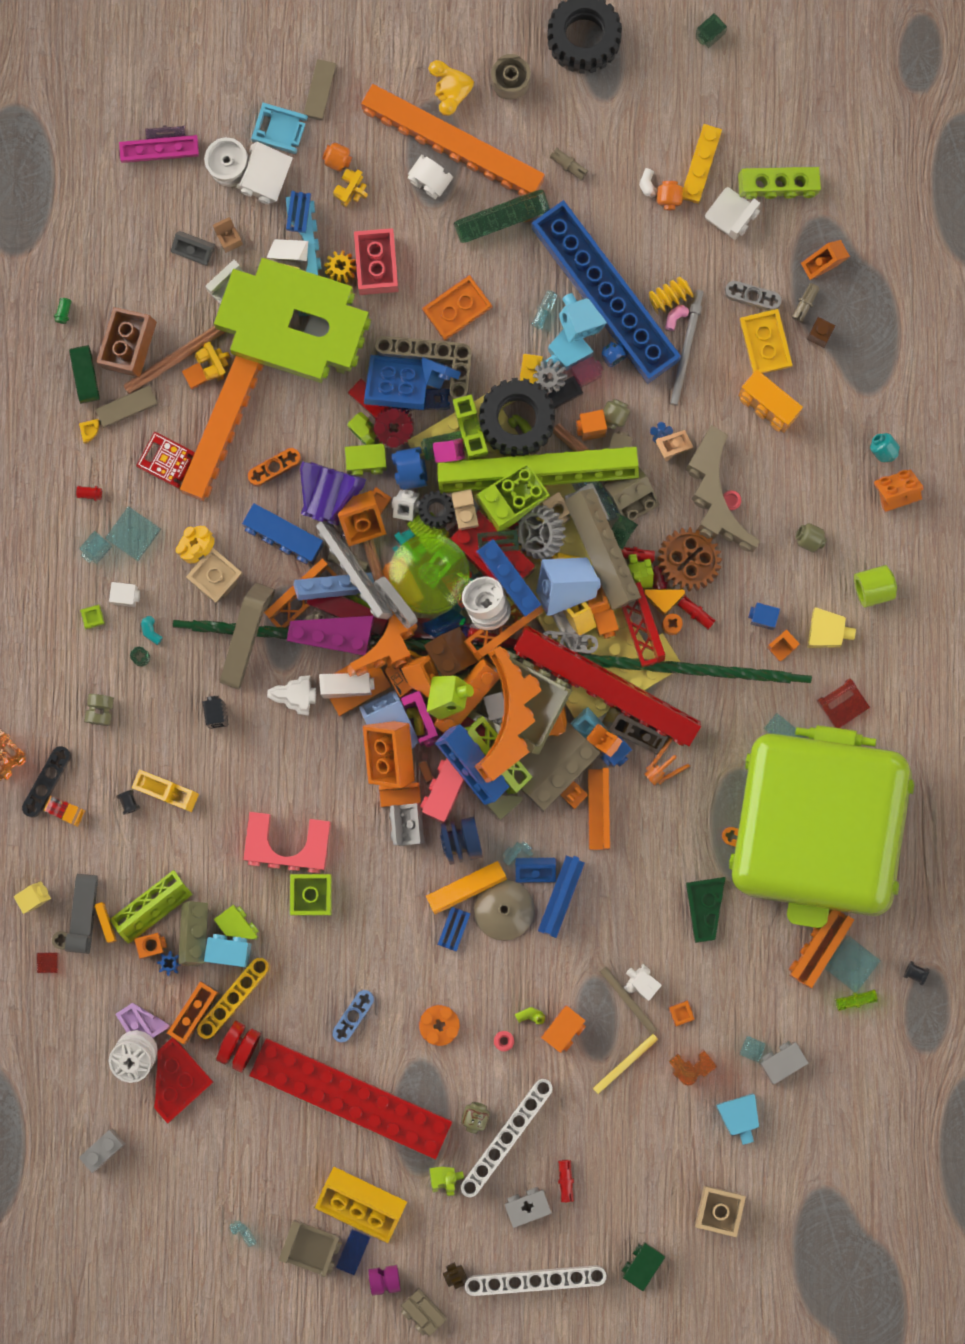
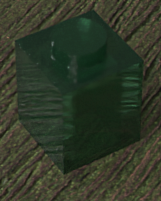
M713 13L697 27L696 39L701 45H706L710 48L726 34L727 26Z
M620 515L611 529L619 548L622 550L638 524L623 515Z

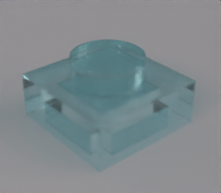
M746 1036L739 1055L759 1062L766 1043Z

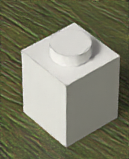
M111 583L109 602L112 605L136 606V602L140 600V590H138L136 585Z

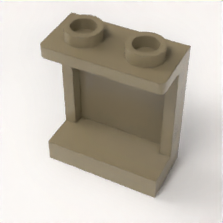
M293 1220L279 1261L291 1263L326 1277L327 1273L331 1274L335 1264L332 1261L334 1253H339L342 1242H339L340 1236Z

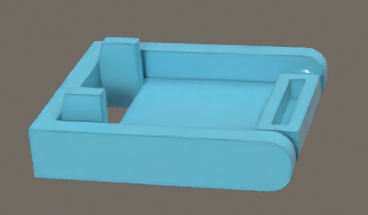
M262 103L251 140L255 143L259 142L272 148L296 154L297 148L292 146L299 147L306 125L303 122H299V120L307 121L308 116ZM264 116L271 117L266 134L265 131L260 130Z

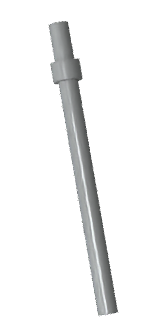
M696 290L693 304L690 305V319L670 402L672 405H678L698 315H701V301L704 293L702 290Z

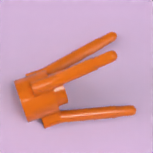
M671 737L664 744L652 763L646 767L647 772L644 775L654 786L657 783L661 785L667 779L690 767L689 764H686L663 776L665 774L663 770L677 758L676 755H673L661 767L656 765L672 742L673 738Z

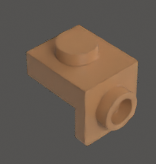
M230 217L213 224L215 233L225 253L243 245Z

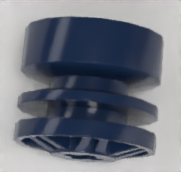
M474 816L461 819V829H457L454 821H451L452 831L447 832L446 823L441 824V843L444 855L450 865L455 864L453 855L458 854L459 862H463L464 852H467L470 860L483 858Z

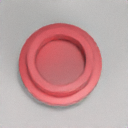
M730 490L723 494L729 510H736L740 506L741 496L739 493Z

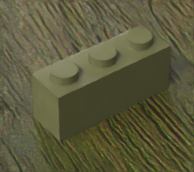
M188 901L181 906L178 965L198 967L205 963L208 903Z

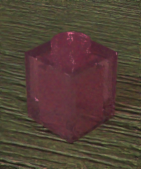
M593 356L571 368V372L581 388L600 379L602 376L601 371H603L599 360L595 361Z

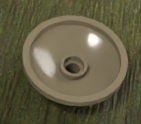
M505 880L478 894L474 904L475 920L479 928L493 939L503 941L515 939L524 934L533 921V899L522 885L511 880ZM507 906L508 912L505 914L501 913L500 908Z

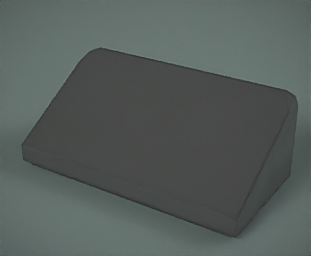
M178 231L175 234L170 252L207 266L215 244Z

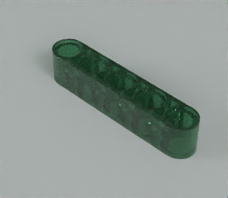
M536 190L455 221L453 225L460 242L466 243L542 215L550 210V206L544 190Z

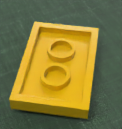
M778 309L739 319L753 373L756 369L764 374L792 367Z

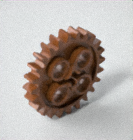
M689 527L687 532H685L684 528H681L679 533L674 530L672 536L668 535L666 537L667 541L663 540L661 543L663 548L658 550L662 555H659L657 560L662 561L658 568H664L661 575L669 576L666 581L673 580V587L680 584V590L687 586L688 592L691 591L693 586L698 591L700 585L706 588L707 582L711 584L714 581L713 578L719 575L716 571L721 569V566L718 564L722 561V558L717 557L721 551L715 550L718 543L712 544L713 538L707 539L699 534V530L693 533L691 527ZM685 543H691L694 549L687 548ZM702 548V551L693 560H690L681 571L677 570L697 549ZM672 555L679 557L680 562H675L672 559ZM699 557L706 558L708 563H702ZM686 570H691L694 573V576H689L686 573Z

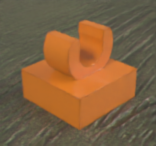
M573 781L560 796L575 809L588 794Z

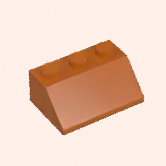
M391 721L364 725L363 736L368 784L402 788L414 782L410 724Z

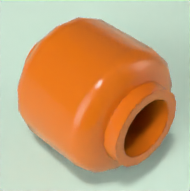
M332 143L331 146L327 145L322 159L325 160V166L336 171H342L344 167L349 168L353 157L349 156V148L338 143Z
M663 181L662 185H659L657 188L658 205L663 206L664 210L672 211L682 204V186L678 185L677 181Z

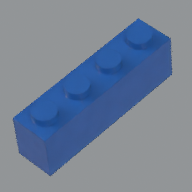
M253 503L242 523L243 527H245L244 531L252 536L258 534L263 537V542L271 546L273 543L280 546V551L287 555L293 553L298 556V561L306 565L308 562L311 564L315 562L324 546L323 540Z
M494 539L476 551L524 617L542 605Z
M460 724L449 728L435 742L484 805L495 802L510 787L502 775L494 781L485 782L474 767L485 755L481 751L480 746L468 735V731Z

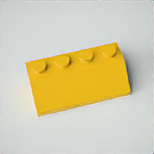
M333 1167L315 1209L389 1243L407 1201Z

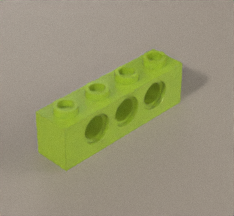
M819 167L742 168L738 174L739 196L745 197L748 200L756 199L757 197L774 199L777 196H784L786 199H792L796 196L813 198L821 190ZM795 180L801 181L803 187L797 186ZM756 181H761L764 184V188L758 187ZM775 181H781L784 187H778Z

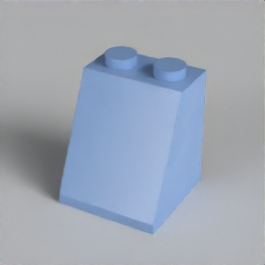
M588 557L542 559L536 593L546 615L551 616L595 598L601 583Z
M395 690L359 706L367 725L391 721L409 723L412 749L419 743Z

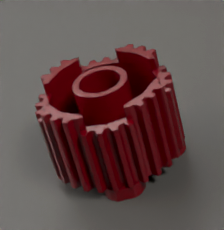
M384 407L378 413L374 423L375 435H377V439H380L379 442L382 441L383 445L386 444L390 448L400 447L401 444L405 445V442L411 439L414 432L415 423L413 422L414 418H411L412 413L409 414V410L406 411V408ZM390 423H398V430L391 429Z

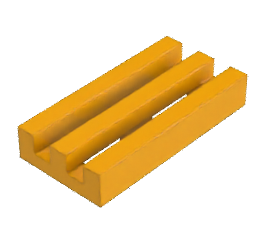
M105 903L95 904L106 941L108 943L116 942L117 938Z

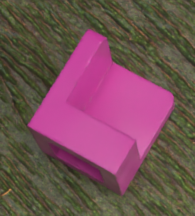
M463 438L433 443L435 463L457 461L465 458Z

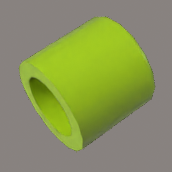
M887 565L854 574L856 593L864 608L896 599V580Z

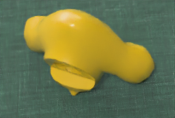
M435 60L429 64L428 70L431 75L441 77V80L436 84L435 95L442 101L439 104L440 113L444 116H450L470 93L474 86V80L469 75L450 68L444 62Z

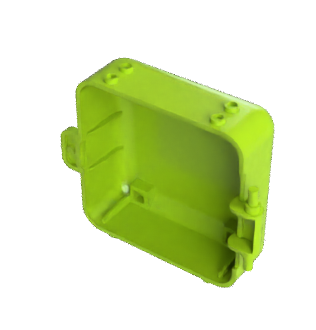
M817 725L816 728L810 727V729L796 727L795 735L806 736L809 739L773 733L760 736L754 742L751 754L748 753L745 760V769H747L748 773L735 854L732 853L729 860V869L732 870V880L736 888L750 897L788 903L787 918L795 925L821 928L828 921L829 910L867 916H879L885 913L891 907L894 895H898L899 883L896 879L909 794H913L915 782L912 780V771L907 760L895 751L862 747V745L876 747L877 739L863 737V735L857 734L855 730Z

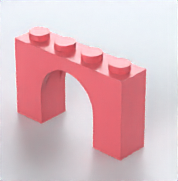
M256 812L249 813L243 859L248 861V865L260 866V863H266L268 868L280 869V865L288 866V870L292 871L308 868L309 873L320 874V870L325 871L331 827L330 821L310 819L307 842L303 850L294 856L284 857L276 854L269 844L271 815Z

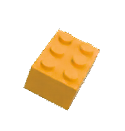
M757 369L741 387L738 395L740 401L745 406L754 408L756 410L755 413L761 419L766 418L770 421L771 427L778 432L781 430L785 433L803 408Z

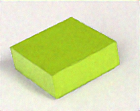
M100 605L80 610L85 629L105 625Z

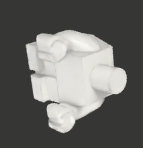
M644 964L637 971L630 968L626 973L630 979L626 983L627 986H624V989L628 993L636 991L649 1001L662 985L649 975L650 969Z

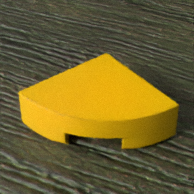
M99 419L79 423L84 444L91 441L97 435L100 426Z

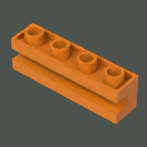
M829 910L826 925L813 929L810 934L813 937L809 944L805 943L799 953L802 955L798 961L794 960L791 964L789 976L811 989L855 919L848 915L846 916L841 911Z

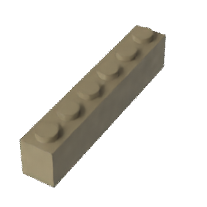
M594 489L579 491L566 499L567 508L595 572L600 578V583L612 610L625 607L641 598L638 587L632 578L630 569L625 562L622 551L618 546Z

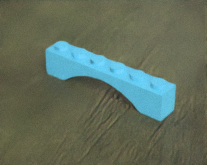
M286 197L287 215L289 211L290 197ZM295 197L293 217H292V225H293V226L295 225V218H296V211H297V204H298V198H297V197ZM305 198L302 199L299 228H302L303 225V217L306 203ZM310 201L306 233H299L304 241H308L306 272L319 275L318 270L322 269L321 259L316 256V251L320 250L319 241L314 238V232L317 231V222L312 220L315 204L314 201ZM298 311L299 317L310 316V314Z

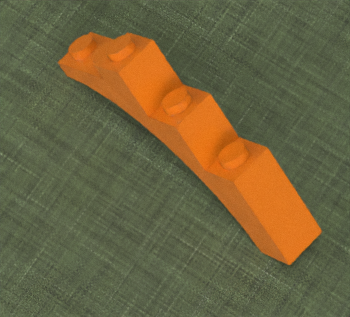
M402 557L385 564L382 570L384 577L392 584L412 611L418 610L421 607L424 596L404 558ZM393 613L388 620L384 635L375 647L363 657L349 664L347 672L350 677L364 675L368 672V669L373 667L378 669L386 663L389 669L395 666L396 668H401L406 665L411 654L403 640L414 636V632L418 627L417 624L406 628Z
M501 646L494 648L488 653L496 666L502 683L504 714L501 728L486 756L474 766L486 783L494 781L529 753L526 742L519 738L518 735L532 725L535 719L533 718V712L528 707H525L524 704L542 691L539 687V681L534 676L529 674L522 677L520 668L512 663L509 659V653L504 648H501Z

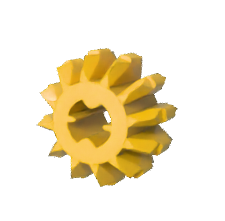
M343 250L340 255L334 251V258L328 256L327 260L329 262L324 263V267L327 269L325 274L326 276L331 275L329 278L331 280L337 278V282L340 283L344 279V282L347 284V277L355 278L352 272H357V267L354 266L356 265V259H351V253L345 256V251ZM341 264L342 267H344V269L340 270L338 268V265Z

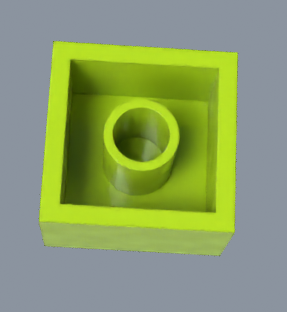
M290 874V915L332 916V875Z

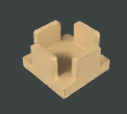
M212 548L210 553L197 563L186 578L217 604L222 597L226 598L238 584L237 580L243 573Z

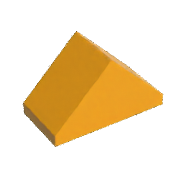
M644 590L646 599L665 616L684 597L685 590Z

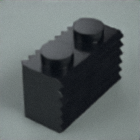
M219 696L207 697V701H202L205 724L209 729L227 727L229 725L228 716L226 715V704Z

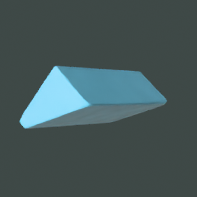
M588 707L571 722V725L585 738L588 737L597 724L605 728L601 720Z

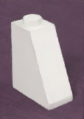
M349 673L319 674L320 692L323 699L371 695V690H375L374 678H370L369 673L351 677Z

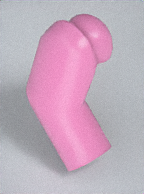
M678 305L669 311L665 329L674 331L677 319L687 317L689 309L684 305Z

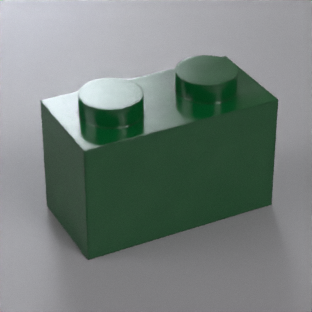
M646 1242L636 1246L632 1253L635 1255L631 1262L627 1261L621 1270L623 1272L622 1278L641 1291L645 1290L666 1257Z

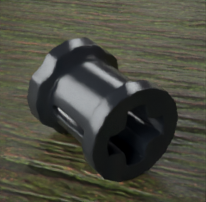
M133 790L117 795V799H120L124 809L123 815L140 809V806L136 804Z
M910 961L903 977H909L923 985L930 969H923L915 965L913 961Z

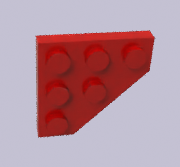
M173 1037L158 1050L154 1109L167 1124L214 1083L185 1048Z

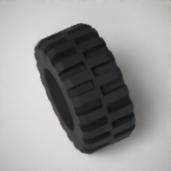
M567 0L566 3L561 1L558 4V9H554L551 13L547 31L549 50H552L551 55L553 58L559 60L558 64L562 67L567 65L569 71L574 72V69H577L579 73L585 74V70H590V73L596 72L598 67L602 70L606 67L607 62L611 63L614 60L615 54L619 51L622 23H620L618 12H614V7L611 3L606 5V0ZM578 20H590L602 29L603 37L595 46L581 48L568 40L566 30L572 23Z
M512 378V381L508 382L503 380L500 381V385H494L491 391L484 396L479 415L481 431L486 442L490 443V447L494 450H499L500 454H510L511 457L529 455L531 452L536 453L541 446L544 447L549 437L552 436L555 425L554 404L552 399L548 397V392L545 389L542 390L538 383L534 382L532 384L529 382V379L523 378V381L518 380V378ZM512 401H523L532 406L536 414L534 427L529 432L521 435L510 434L503 430L499 424L498 416L505 404Z

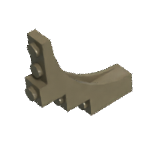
M711 425L685 469L693 478L702 479L691 500L695 501L694 503L698 507L708 509L697 530L701 531L700 533L704 537L713 539L720 533L725 540L729 542L734 541L739 544L742 550L753 552L760 540L748 533L736 521L726 504L721 490L719 463L722 448L728 434Z

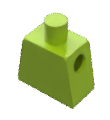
M457 676L432 677L426 712L441 720L463 711L467 697L473 696V687Z

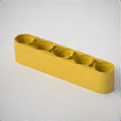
M256 958L249 964L200 1022L197 1028L200 1037L210 1039L220 1031L268 974L270 964L266 959ZM259 961L264 962L266 966L262 973H258L255 970V965ZM245 977H250L252 985L246 989L242 986V980ZM233 992L239 995V1001L236 1004L229 1002V995ZM219 1008L224 1009L226 1012V1016L222 1020L217 1019L215 1015ZM205 1024H210L213 1029L212 1033L208 1036L202 1031Z

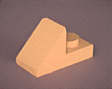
M685 430L655 440L665 461L693 448Z

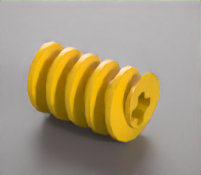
M677 277V283L671 280L669 282L670 286L663 284V290L657 287L656 294L653 291H649L650 303L657 314L659 308L666 312L665 305L673 308V301L679 305V298L687 301V294L693 298L692 290L686 280Z

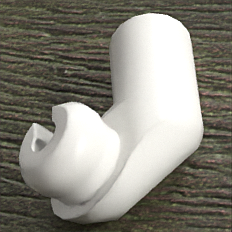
M645 168L639 185L644 195L653 198L657 195V189L651 182L654 171Z

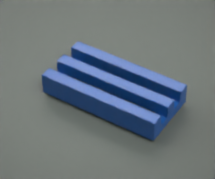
M291 191L286 231L306 233L311 193L305 194L303 192ZM295 197H297L298 204L294 227H291ZM305 198L306 203L303 217V225L302 228H299L302 199Z
M451 907L437 945L457 952L471 913ZM454 912H456L458 914L452 927L451 933L449 935L447 943H444L443 941L448 930L449 924L451 922L452 916ZM461 915H464L465 918L455 945L452 946L451 942Z

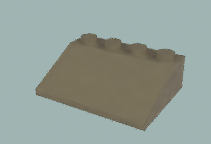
M567 722L566 732L559 736H548L539 754L529 752L519 760L532 776L521 790L544 812L600 756V752ZM514 770V779L519 783L525 777L520 771Z

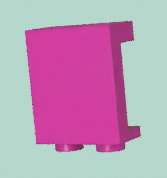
M420 691L401 698L405 709L417 705L426 726L428 735L418 739L420 745H425L426 748L435 745L439 735L430 714L426 712L427 706Z

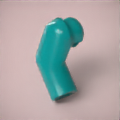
M146 616L141 621L143 635L156 645H159L163 637L153 629L155 619L152 616Z

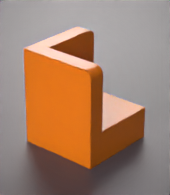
M786 629L767 648L781 662L800 644Z

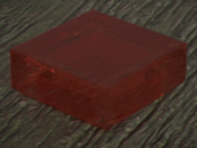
M37 953V973H58V953Z

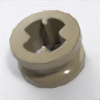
M59 931L53 935L52 944L55 948L63 950L65 949V942L63 946H59L60 943H57L56 940L62 934L64 935L63 938H66L68 933Z

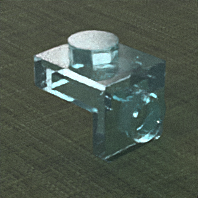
M524 841L521 844L516 842L513 848L509 846L503 853V862L510 866L521 851L532 857V847Z

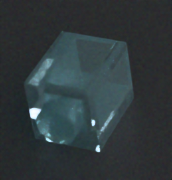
M94 531L79 550L82 552L81 557L89 564L93 561L97 565L112 546Z

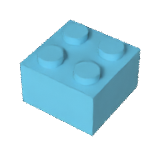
M213 934V938H207L204 962L247 968L249 966L252 944L247 943L246 938L233 937L232 941L227 940L225 935Z

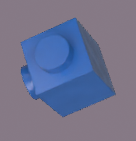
M619 735L617 737L623 742L611 757L600 752L602 754L600 758L607 766L610 764L613 767L616 765L622 766L628 760L626 756L632 751Z

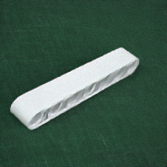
M540 1079L533 1085L463 1180L461 1191L464 1196L474 1197L480 1191L552 1092V1084L549 1080ZM542 1082L549 1085V1091L545 1094H541L537 1090L538 1085ZM528 1099H534L537 1102V1107L534 1110H528L525 1107ZM517 1115H521L525 1119V1123L521 1127L513 1124V1119ZM504 1132L512 1134L513 1139L510 1143L502 1142L501 1135ZM491 1149H498L501 1155L497 1160H492L489 1157ZM478 1166H486L488 1174L486 1176H479L476 1172ZM467 1182H473L476 1185V1190L473 1193L465 1191L464 1185Z
M593 1265L472 1275L465 1281V1290L471 1296L600 1286L606 1280V1272L601 1266ZM595 1270H599L603 1274L602 1279L599 1281H594L591 1278V1274ZM555 1273L561 1275V1282L553 1284L550 1281L551 1275ZM572 1273H581V1281L573 1282L570 1279ZM533 1275H538L541 1278V1283L538 1286H533L530 1283V1278ZM512 1277H518L521 1280V1284L514 1288L510 1286L509 1280ZM495 1278L500 1281L498 1289L490 1288L488 1283L491 1279ZM472 1280H476L480 1284L479 1289L476 1291H472L468 1287L469 1282Z

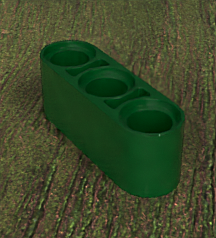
M86 345L69 349L80 404L100 400L90 346Z

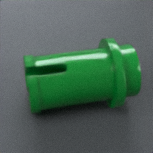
M59 299L57 313L54 314L55 322L66 324L69 321L68 314L72 303L70 299Z

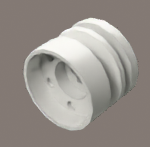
M480 577L471 581L464 588L462 602L476 627L482 630H493L504 625L509 619L511 606L502 586L497 580L491 577Z
M138 1030L129 1031L122 1035L109 1057L110 1070L114 1076L128 1083L144 1079L157 1059L158 1049L156 1042L146 1032Z

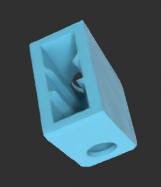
M573 293L563 297L562 300L566 306L559 313V318L569 343L600 333L607 322L589 299L577 301Z
M563 329L548 346V351L552 356L546 362L549 359H553L554 364L560 361V366L565 367V371H568L591 358L593 350L583 338L569 343Z
M752 1093L717 1104L716 1108L730 1135L739 1134L742 1145L754 1142L751 1130L759 1127L755 1095Z

